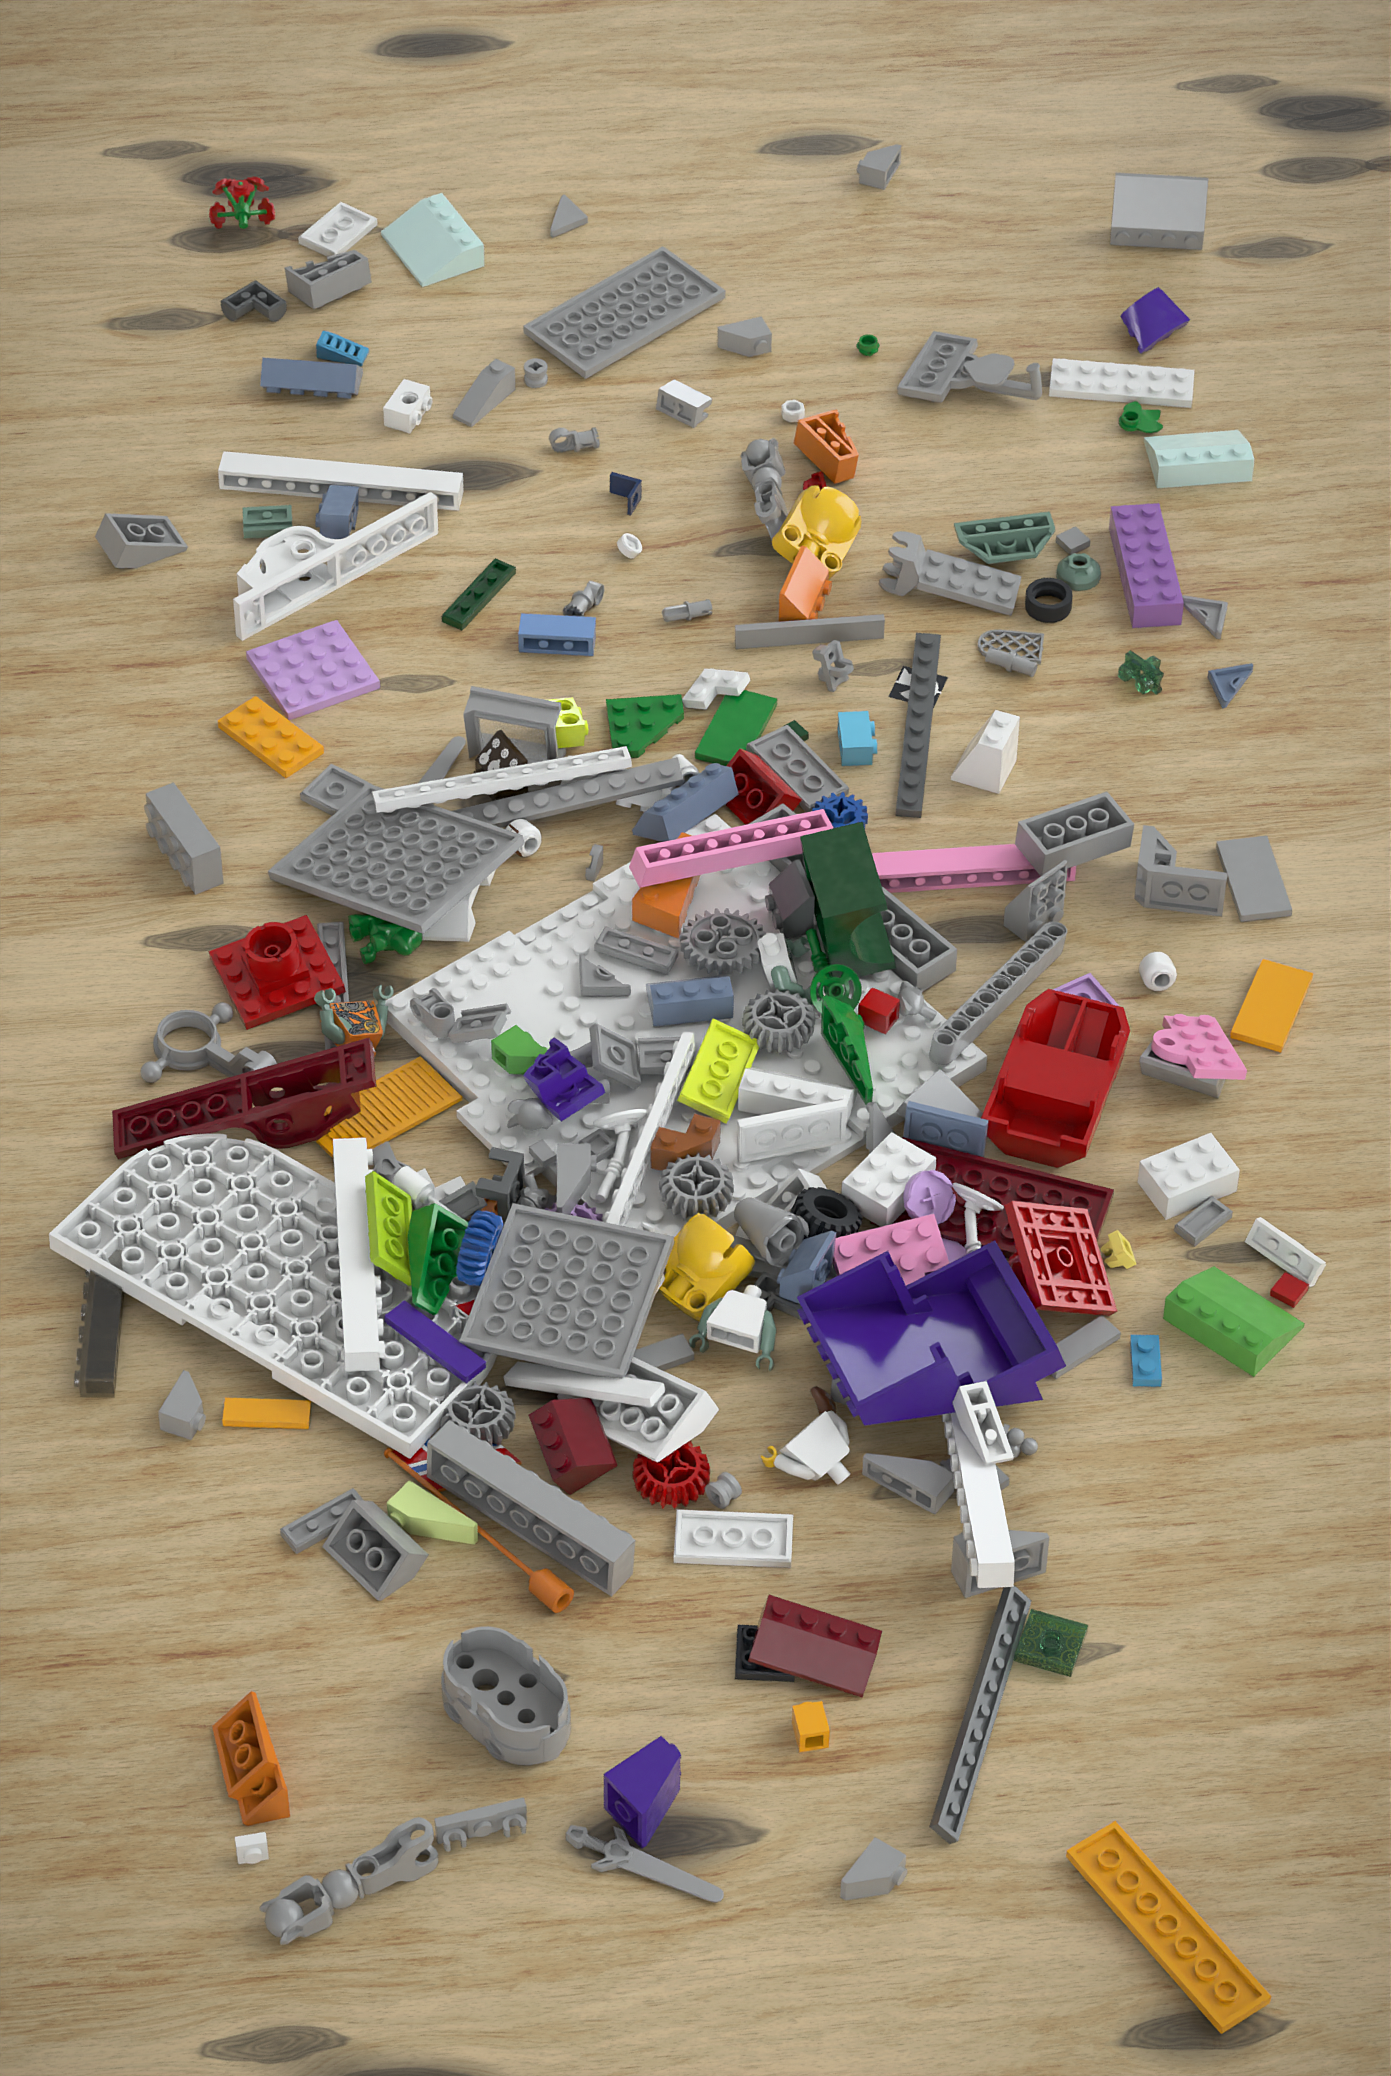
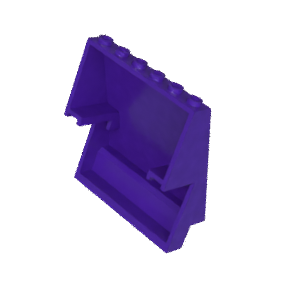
M995 1240L908 1285H905L890 1253L886 1251L797 1297L802 1307L797 1312L803 1324L810 1323L811 1326L807 1328L811 1339L814 1343L820 1342V1345L816 1347L823 1361L830 1360V1363L826 1364L833 1380L840 1379L836 1385L843 1399L849 1396L850 1400L846 1404L853 1417L859 1415L864 1426L956 1413L953 1401L959 1386L987 1381L996 1407L1040 1401L1043 1398L1036 1382L1066 1367L1059 1348Z

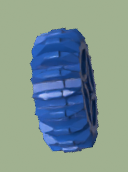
M479 1210L472 1215L468 1227L465 1229L456 1266V1274L459 1281L471 1286H481L502 1232L503 1221L501 1216L489 1211Z

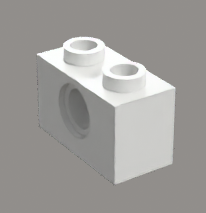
M403 379L383 407L384 426L411 433L414 427L420 424L424 413L431 408L430 386Z

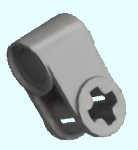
M432 988L429 990V994L419 999L413 998L410 1000V1008L414 1016L433 1035L439 1038L449 1037L448 1034L455 1023L454 1008L442 997L436 988Z

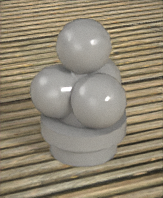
M1004 1424L1003 1428L1014 1458L1018 1457L1021 1451L1025 1455L1036 1453L1038 1444L1033 1438L1024 1439V1433L1021 1429L1013 1428L1008 1431L1010 1425Z

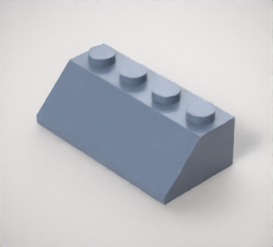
M262 357L260 386L267 388L266 392L281 393V389L290 390V394L304 395V391L314 392L313 396L328 397V393H336L337 398L351 399V395H358L363 368L356 364Z
M718 763L706 766L705 770L689 778L688 782L672 790L671 794L655 802L651 808L646 810L633 828V835L662 842L677 839L681 832H687L739 795L732 767L723 766Z

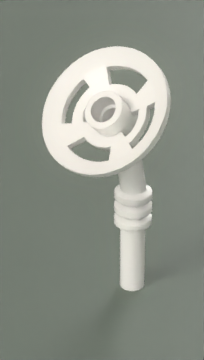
M646 1109L622 1111L593 1121L594 1127L614 1129L615 1134L619 1135L614 1158L610 1159L604 1172L606 1176L596 1194L598 1201H606L615 1180L620 1178L625 1168L624 1159L630 1136L629 1132L632 1131L631 1125L647 1115Z
M953 1183L952 1187L966 1201L964 1205L966 1208L965 1227L967 1243L965 1250L966 1254H969L981 1248V1242L977 1240L976 1213L979 1214L981 1209L1001 1211L1004 1206L976 1190Z

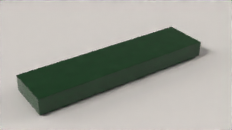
M495 558L441 615L442 622L463 631L516 574V567Z

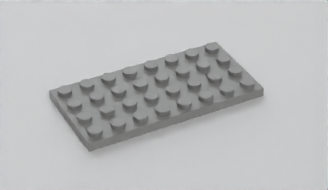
M662 246L523 326V333L586 379L725 298V290Z

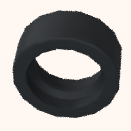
M1056 578L1037 579L1029 584L1026 589L1025 610L1030 617L1040 622L1055 623L1062 621L1069 616L1072 610V590L1068 584ZM1042 596H1053L1062 602L1047 605L1035 599Z

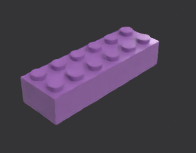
M1159 503L1111 506L1109 531L1132 628L1181 625L1184 602Z

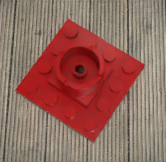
M307 914L285 923H264L262 926H257L249 931L245 938L208 951L210 960L246 1030L316 1004L315 994L319 991L324 990L325 993V990L332 988L336 996L346 992L345 985Z
M1011 1201L1004 1205L1017 1252L1010 1256L1008 1263L1036 1310L1111 1316L1118 1312L1087 1209Z

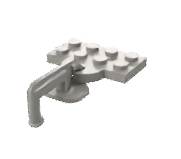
M933 331L898 385V395L942 403L950 389H963L975 386L982 391L1038 400L1042 396L1040 365L1032 363L1026 368V371L1030 374L1031 384L1007 380V377L1014 368L1012 357L993 353L978 358L976 355H973L978 347L977 339Z

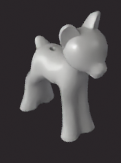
M591 1042L570 1051V1055L584 1064L586 1068L593 1066ZM607 1079L599 1082L603 1084L606 1093L591 1103L609 1104L610 1084ZM539 1098L517 1099L508 1105L509 1112L515 1115L508 1121L507 1128L520 1125L524 1129L533 1131L541 1128L548 1129L553 1124V1118Z

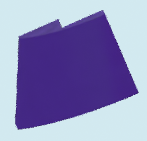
M1160 287L1145 294L1120 315L1128 328L1130 336L1137 339L1139 343L1137 349L1140 353L1151 350L1157 342L1169 338L1173 331L1185 327L1190 321L1185 313Z
M554 1037L549 1041L550 1047L544 1055L539 1054L535 1059V1063L528 1068L523 1076L545 1107L562 1122L606 1092L603 1084L589 1075L585 1065L571 1056L568 1047Z

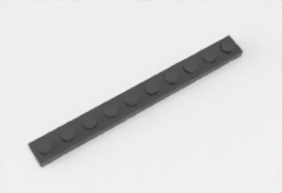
M916 633L896 816L921 818L941 643L940 634Z
M1015 1585L1014 1587H1003L929 1826L949 1844L959 1841L1030 1608L1031 1600Z

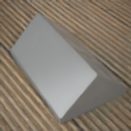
M1152 1042L1140 1056L1139 1062L1143 1075L1219 1099L1226 1079L1193 1078L1186 1065L1172 1063L1158 1057L1151 1049Z

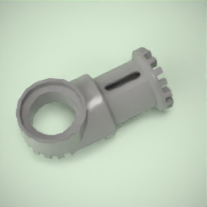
M596 427L583 432L557 428L549 434L552 449L558 453L559 451L560 453L570 450L578 452L584 448L594 447L596 449L600 447L599 438H596L599 437ZM566 437L565 441L555 443L557 438Z
M589 581L584 591L579 590L572 595L570 604L563 608V615L584 617L586 610H589L593 605L597 606L600 604L604 595V585Z

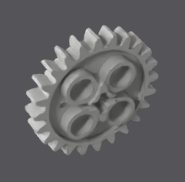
M715 908L714 914H710L706 910L704 911V917L696 914L695 921L688 920V926H683V933H680L681 952H684V959H689L690 965L697 964V970L706 967L707 974L717 970L718 975H721L723 971H727L729 975H732V970L735 969L742 973V967L752 969V963L759 964V957L761 955L758 940L766 935V932L763 931L762 924L757 925L756 918L749 920L748 913L740 916L739 910L732 914L728 908L725 909L724 913H720Z

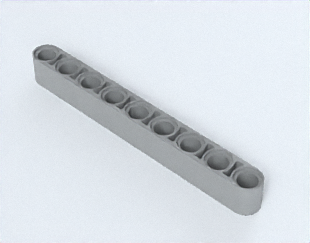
M1055 921L1046 923L933 1034L929 1052L930 1060L938 1065H948L965 1050L1061 955L1067 935L1066 926Z

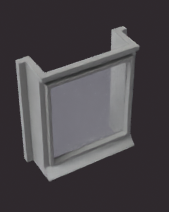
M471 686L470 696L463 713L469 758L480 754L493 735L499 730H502L528 760V764L565 757L566 748L557 747L555 728L561 712V703Z

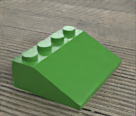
M1215 1266L1182 1281L1165 1298L1163 1315L1165 1321L1253 1377L1305 1325L1299 1319Z

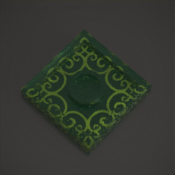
M1031 1609L1014 1655V1661L1072 1677L1088 1632V1625Z

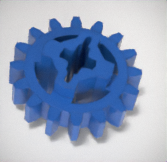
M833 792L831 793V798L822 796L821 802L816 801L815 808H812V811L824 809L833 828L863 822L865 828V824H868L867 806H862V799L855 801V795L853 794L845 797L844 792L840 796H836Z

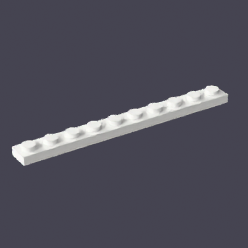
M620 747L373 791L372 794L377 813H390L400 808H417L428 803L440 804L456 798L468 799L473 795L495 794L501 790H518L529 785H545L557 780L569 781L574 777L596 776L599 773L608 771L617 772L632 767L627 747Z
M683 1031L680 1040L674 1043L671 1062L668 1061L665 1065L664 1080L657 1085L654 1104L651 1103L648 1107L647 1122L645 1125H641L639 1129L638 1144L631 1149L630 1164L628 1168L625 1167L622 1171L621 1186L619 1189H615L612 1197L613 1206L610 1211H606L603 1222L625 1226L651 1162L652 1142L659 1127H665L694 1055V1033Z

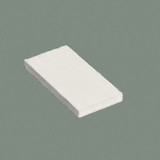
M845 1099L739 1119L737 1122V1158L739 1163L846 1143L847 1104Z
M677 1510L674 1563L791 1568L793 1515Z

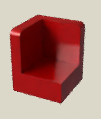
M871 988L858 1004V1015L862 1017L864 1025L885 1035L899 1019L900 999L878 989Z

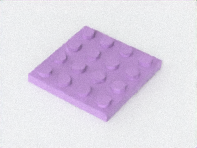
M337 620L246 651V659L288 720L380 689L379 679Z

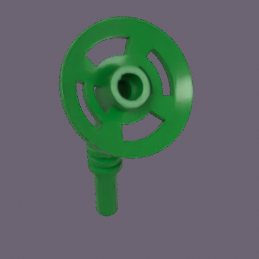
M807 930L806 936L812 953L810 959L814 971L817 972L810 985V999L813 1006L822 1014L824 986L825 996L828 995L851 1005L854 1010L862 994V986L858 975L845 965H829L826 954L822 952L816 930ZM841 971L843 973L838 978L831 977L829 972ZM850 980L853 984V995L851 999L848 998L850 994V986L848 981ZM818 982L820 983L818 988V994L820 997L819 1001L817 1000L816 996V986Z

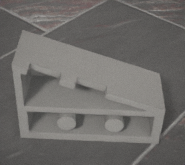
M356 250L328 256L327 261L314 264L313 260L308 261L305 267L293 269L292 266L284 267L288 292L313 309L320 308L328 302L340 299L344 295L372 283L368 258Z

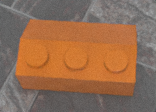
M801 545L779 593V622L817 619L818 611L822 612L825 595L830 594L832 581H829V570L806 546Z

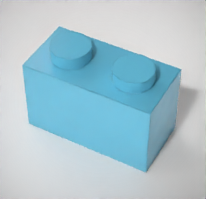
M838 712L837 733L842 766L872 765L873 754H877V739H872V736H875L874 721H870L869 712Z

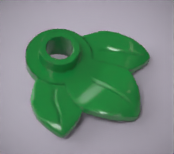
M1137 401L1131 402L1124 407L1123 413L1119 417V426L1129 432L1138 430L1144 433H1156L1163 429V425L1158 422L1161 410L1142 409Z

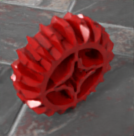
M691 1440L659 1462L639 1453L633 1462L634 1471H632V1479L635 1482L636 1491L641 1492L642 1499L650 1498L651 1505L659 1502L662 1509L667 1504L672 1505L675 1510L677 1504L681 1503L687 1507L689 1500L697 1502L698 1495H704L705 1487L710 1483L711 1468L706 1454H702L700 1446L693 1447Z

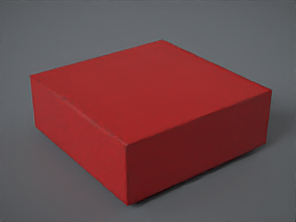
M1284 1272L1271 1288L1270 1296L1295 1308L1307 1293L1309 1284Z

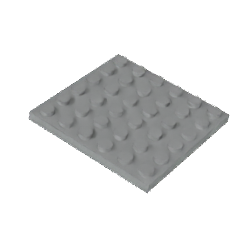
M513 1203L461 1335L460 1343L469 1349L600 1377L624 1378L627 1375L673 1248L674 1237Z

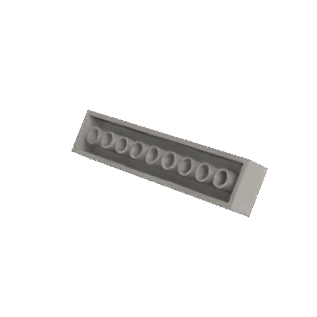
M781 804L749 824L796 814L786 805ZM803 854L769 860L780 872L785 870L793 861L800 860L805 871ZM882 887L888 910L882 911L881 916L896 968L890 970L903 981H908L912 986L920 987L925 991L956 971L957 948Z

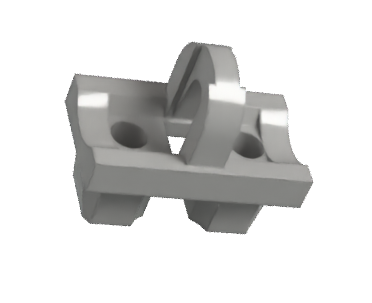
M833 640L828 645L820 644L812 652L814 660L821 662L822 667L819 668L818 677L820 681L826 682L828 691H836L840 683L849 679L848 674L854 670L851 660L844 658L840 641Z

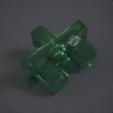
M1130 650L1125 654V662L1119 667L1118 677L1124 682L1132 678L1135 679V687L1143 695L1149 691L1157 695L1162 691L1160 684L1164 673L1159 668L1161 660L1155 656L1144 660Z

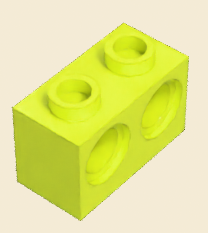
M573 697L550 699L549 701L561 703V712L555 727L557 747L584 746L585 736L588 735V723L582 718L581 708L577 707Z

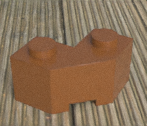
M694 1114L686 1133L659 1127L651 1145V1169L663 1171L668 1166V1162L675 1163L678 1157L685 1159L687 1154L690 1157H696L699 1153L703 1158L710 1154L713 1160L720 1144L721 1120Z

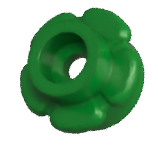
M866 334L859 338L856 347L863 355L871 356L878 352L880 345L875 336Z

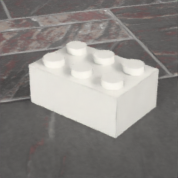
M891 1132L842 1181V1195L854 1202V1205L859 1208L860 1214L881 1227L891 1225L906 1210L903 1194L907 1182L920 1171L936 1170V1157Z
M1209 1133L1141 1160L1138 1184L1165 1220L1199 1207L1212 1196L1219 1199L1237 1192L1240 1170L1212 1133Z

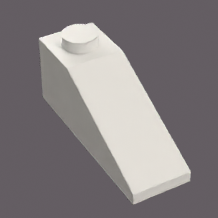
M987 1381L959 1386L953 1406L962 1430L984 1464L990 1465L1013 1460L1014 1456Z

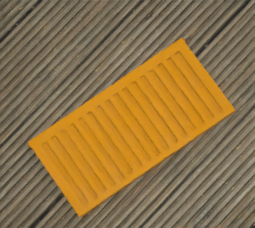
M420 1056L377 1079V1087L359 1091L361 1112L349 1120L345 1119L330 1129L331 1132L316 1140V1142L332 1158L333 1139L366 1138L367 1149H374L462 1101V1095ZM332 1106L326 1109L324 1116L329 1115Z

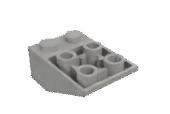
M1066 860L1029 884L1005 907L1004 926L1023 941L1027 942L1046 923L1052 921L1059 922L1063 917L1068 865Z

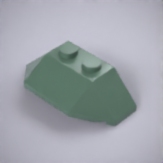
M1050 512L959 522L954 523V529L961 545L986 563L992 564L1037 558L1054 534L1055 525Z

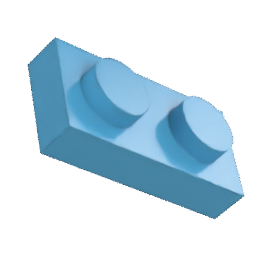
M1131 1335L1130 1352L1133 1386L1161 1387L1162 1372L1159 1335Z

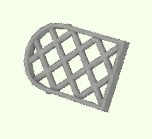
M1000 629L984 632L979 637L978 650L986 657L987 652L983 648L987 646L995 648L991 644L997 641L1001 646L995 649L1002 650L1006 648L1010 654L1011 652L1017 653L1023 650L1027 654L1022 656V658L1041 664L1044 634ZM988 636L994 638L990 641L985 640V638ZM1005 636L1010 639L1007 643L1001 640ZM1025 638L1028 642L1022 645L1018 640ZM1041 639V643H1040V646H1039V645H1038L1037 643H1035V642H1037V641H1039V640ZM1015 643L1019 647L1013 650L1009 645ZM1032 644L1036 649L1029 651L1026 647ZM1039 652V658L1036 657L1034 654Z

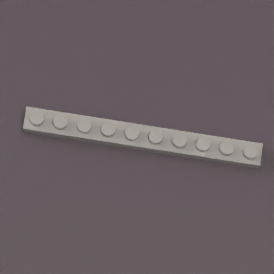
M676 757L470 806L452 812L502 828L517 819L527 821L682 785L684 781L679 760Z

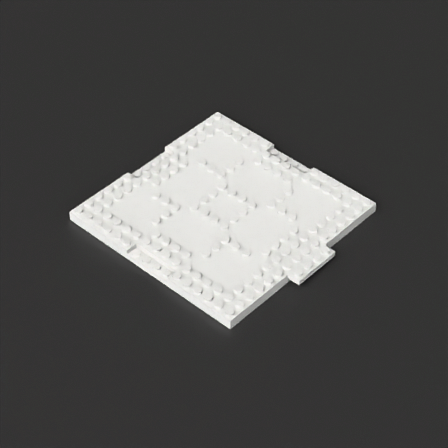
M714 814L685 833L695 836L731 827ZM769 861L700 875L697 887H695L692 902L687 910L686 920L681 928V933H683V926H688V920L695 921L696 914L704 917V911L706 910L710 914H714L715 908L720 913H724L726 908L732 914L739 910L740 916L748 913L749 920L756 918L757 925L762 924L763 931L766 934L780 933L779 929L775 930L772 910L768 911L766 908L765 895H768L769 883L781 872ZM631 862L594 882L593 891L515 935L510 931L502 934L386 1000L385 1006H388L387 1023L469 1102V1104L457 1110V1118L489 1150L495 1147L523 1153L525 1175L533 1173L536 1176L542 1173L556 1188L557 1161L542 1168L529 1153V1146L543 1139L557 1155L558 1144H579L580 1140L601 1129L593 1125V1121L601 1117L634 1109L648 1110L649 1105L655 1102L656 1088L659 1082H663L664 1074L640 1075L641 1085L633 1089L593 1069V1066L586 1068L588 1074L597 1081L604 1079L609 1081V1104L589 1103L562 1122L548 1110V1113L553 1118V1124L548 1129L541 1128L532 1131L524 1129L520 1125L507 1128L508 1121L515 1115L508 1110L510 1102L517 1099L538 1098L525 1081L523 1074H509L492 1059V1039L486 1038L471 1042L452 1043L449 1037H436L414 1016L410 1008V1000L413 998L419 999L429 994V990L432 988H436L442 997L453 1006L455 1022L457 1018L462 1017V1010L507 1003L512 1012L506 1015L507 1021L500 1034L517 1025L524 1032L530 1033L533 1039L542 1047L549 1049V1041L555 1037L568 1047L569 1052L591 1042L589 1028L597 1023L636 1043L638 1060V1038L681 1037L683 1031L694 1033L695 1059L712 1020L653 1027L646 984L726 975L730 977L734 995L733 1018L720 1019L718 1021L744 1033L742 1026L743 1011L748 1006L749 1000L755 999L757 994L764 996L766 990L772 993L761 957H759V964L752 963V969L742 967V973L735 969L732 970V975H729L727 971H723L721 975H718L717 970L707 974L706 967L697 970V964L690 965L689 959H684V952H681L680 937L678 939L632 921V898L640 888L629 868ZM814 916V929L817 932L822 952L825 953L820 933L818 930V926L816 923V919ZM606 926L678 950V958L667 975L594 950V944ZM802 935V936L792 937V938H788V939H791L792 942H795V941L798 940L800 937H805V938L807 939V936H806V935ZM807 942L804 946L810 949L809 943ZM811 949L801 957H795L792 954L798 984L802 985L804 990L811 985L812 979L817 973L814 971L810 959L812 955ZM579 954H584L585 959L596 966H602L615 975V979L622 984H629L631 986L630 996H581ZM892 970L860 976L859 979L862 986L860 1001L871 988L878 989L897 998L903 980ZM850 980L848 981L850 986V994L848 998L851 999L853 995V984ZM924 1000V1003H926V1005H927L929 1008L935 1010L929 1003H927V1002ZM813 1004L812 1009L815 1016L814 1033L808 1043H803L801 1049L793 1047L791 1053L787 1050H782L781 1054L777 1050H772L769 1053L767 1048L758 1049L751 1066L753 1068L855 1088L821 1035V1013L815 1009ZM857 1005V1007L854 1009V1011H855V1013H856L857 1015H858V1005ZM899 1010V1019L886 1035L865 1026L864 1036L873 1084L872 1102H876L891 1128L905 1120V1117L900 1116L896 1112L901 1104L939 1069L957 1087L986 1071L987 1055L974 1043H971L948 1065H938L930 1060L929 1052L933 1034L947 1020L938 1011H936L937 1014L934 1020L930 1021L920 1014L902 1016ZM688 1073L684 1077L664 1127L682 1133L687 1132L694 1114L710 1117L677 1101ZM858 1092L846 1126V1143L739 1163L737 1158V1122L739 1119L760 1115L739 1111L737 1099L727 1124L721 1122L720 1144L713 1160L720 1159L721 1165H727L729 1172L732 1173L734 1193L731 1204L727 1205L725 1212L719 1211L717 1217L709 1215V1218L726 1230L737 1223L734 1218V1211L739 1201L751 1197L766 1203L798 1168L816 1175L865 1145L866 1127H869V1113ZM647 1115L631 1125L632 1131L629 1132L630 1136L624 1159L626 1168L630 1164L631 1149L638 1144L639 1129L641 1125H645L647 1122ZM601 1129L617 1144L619 1135L615 1134L614 1129ZM614 1153L596 1164V1172H591V1183L578 1201V1205L587 1202L588 1209L596 1207L595 1214H602V1221L606 1211H610L613 1206L612 1197L615 1189H619L621 1186L620 1176L618 1180H615L605 1202H600L596 1199V1194L606 1176L604 1173L610 1159L614 1158ZM650 1162L625 1226L637 1229L642 1220H645L668 1235L675 1237L691 1217L688 1216L683 1220L681 1213L674 1216L672 1209H666L664 1202L660 1198L659 1181L663 1171L651 1169Z

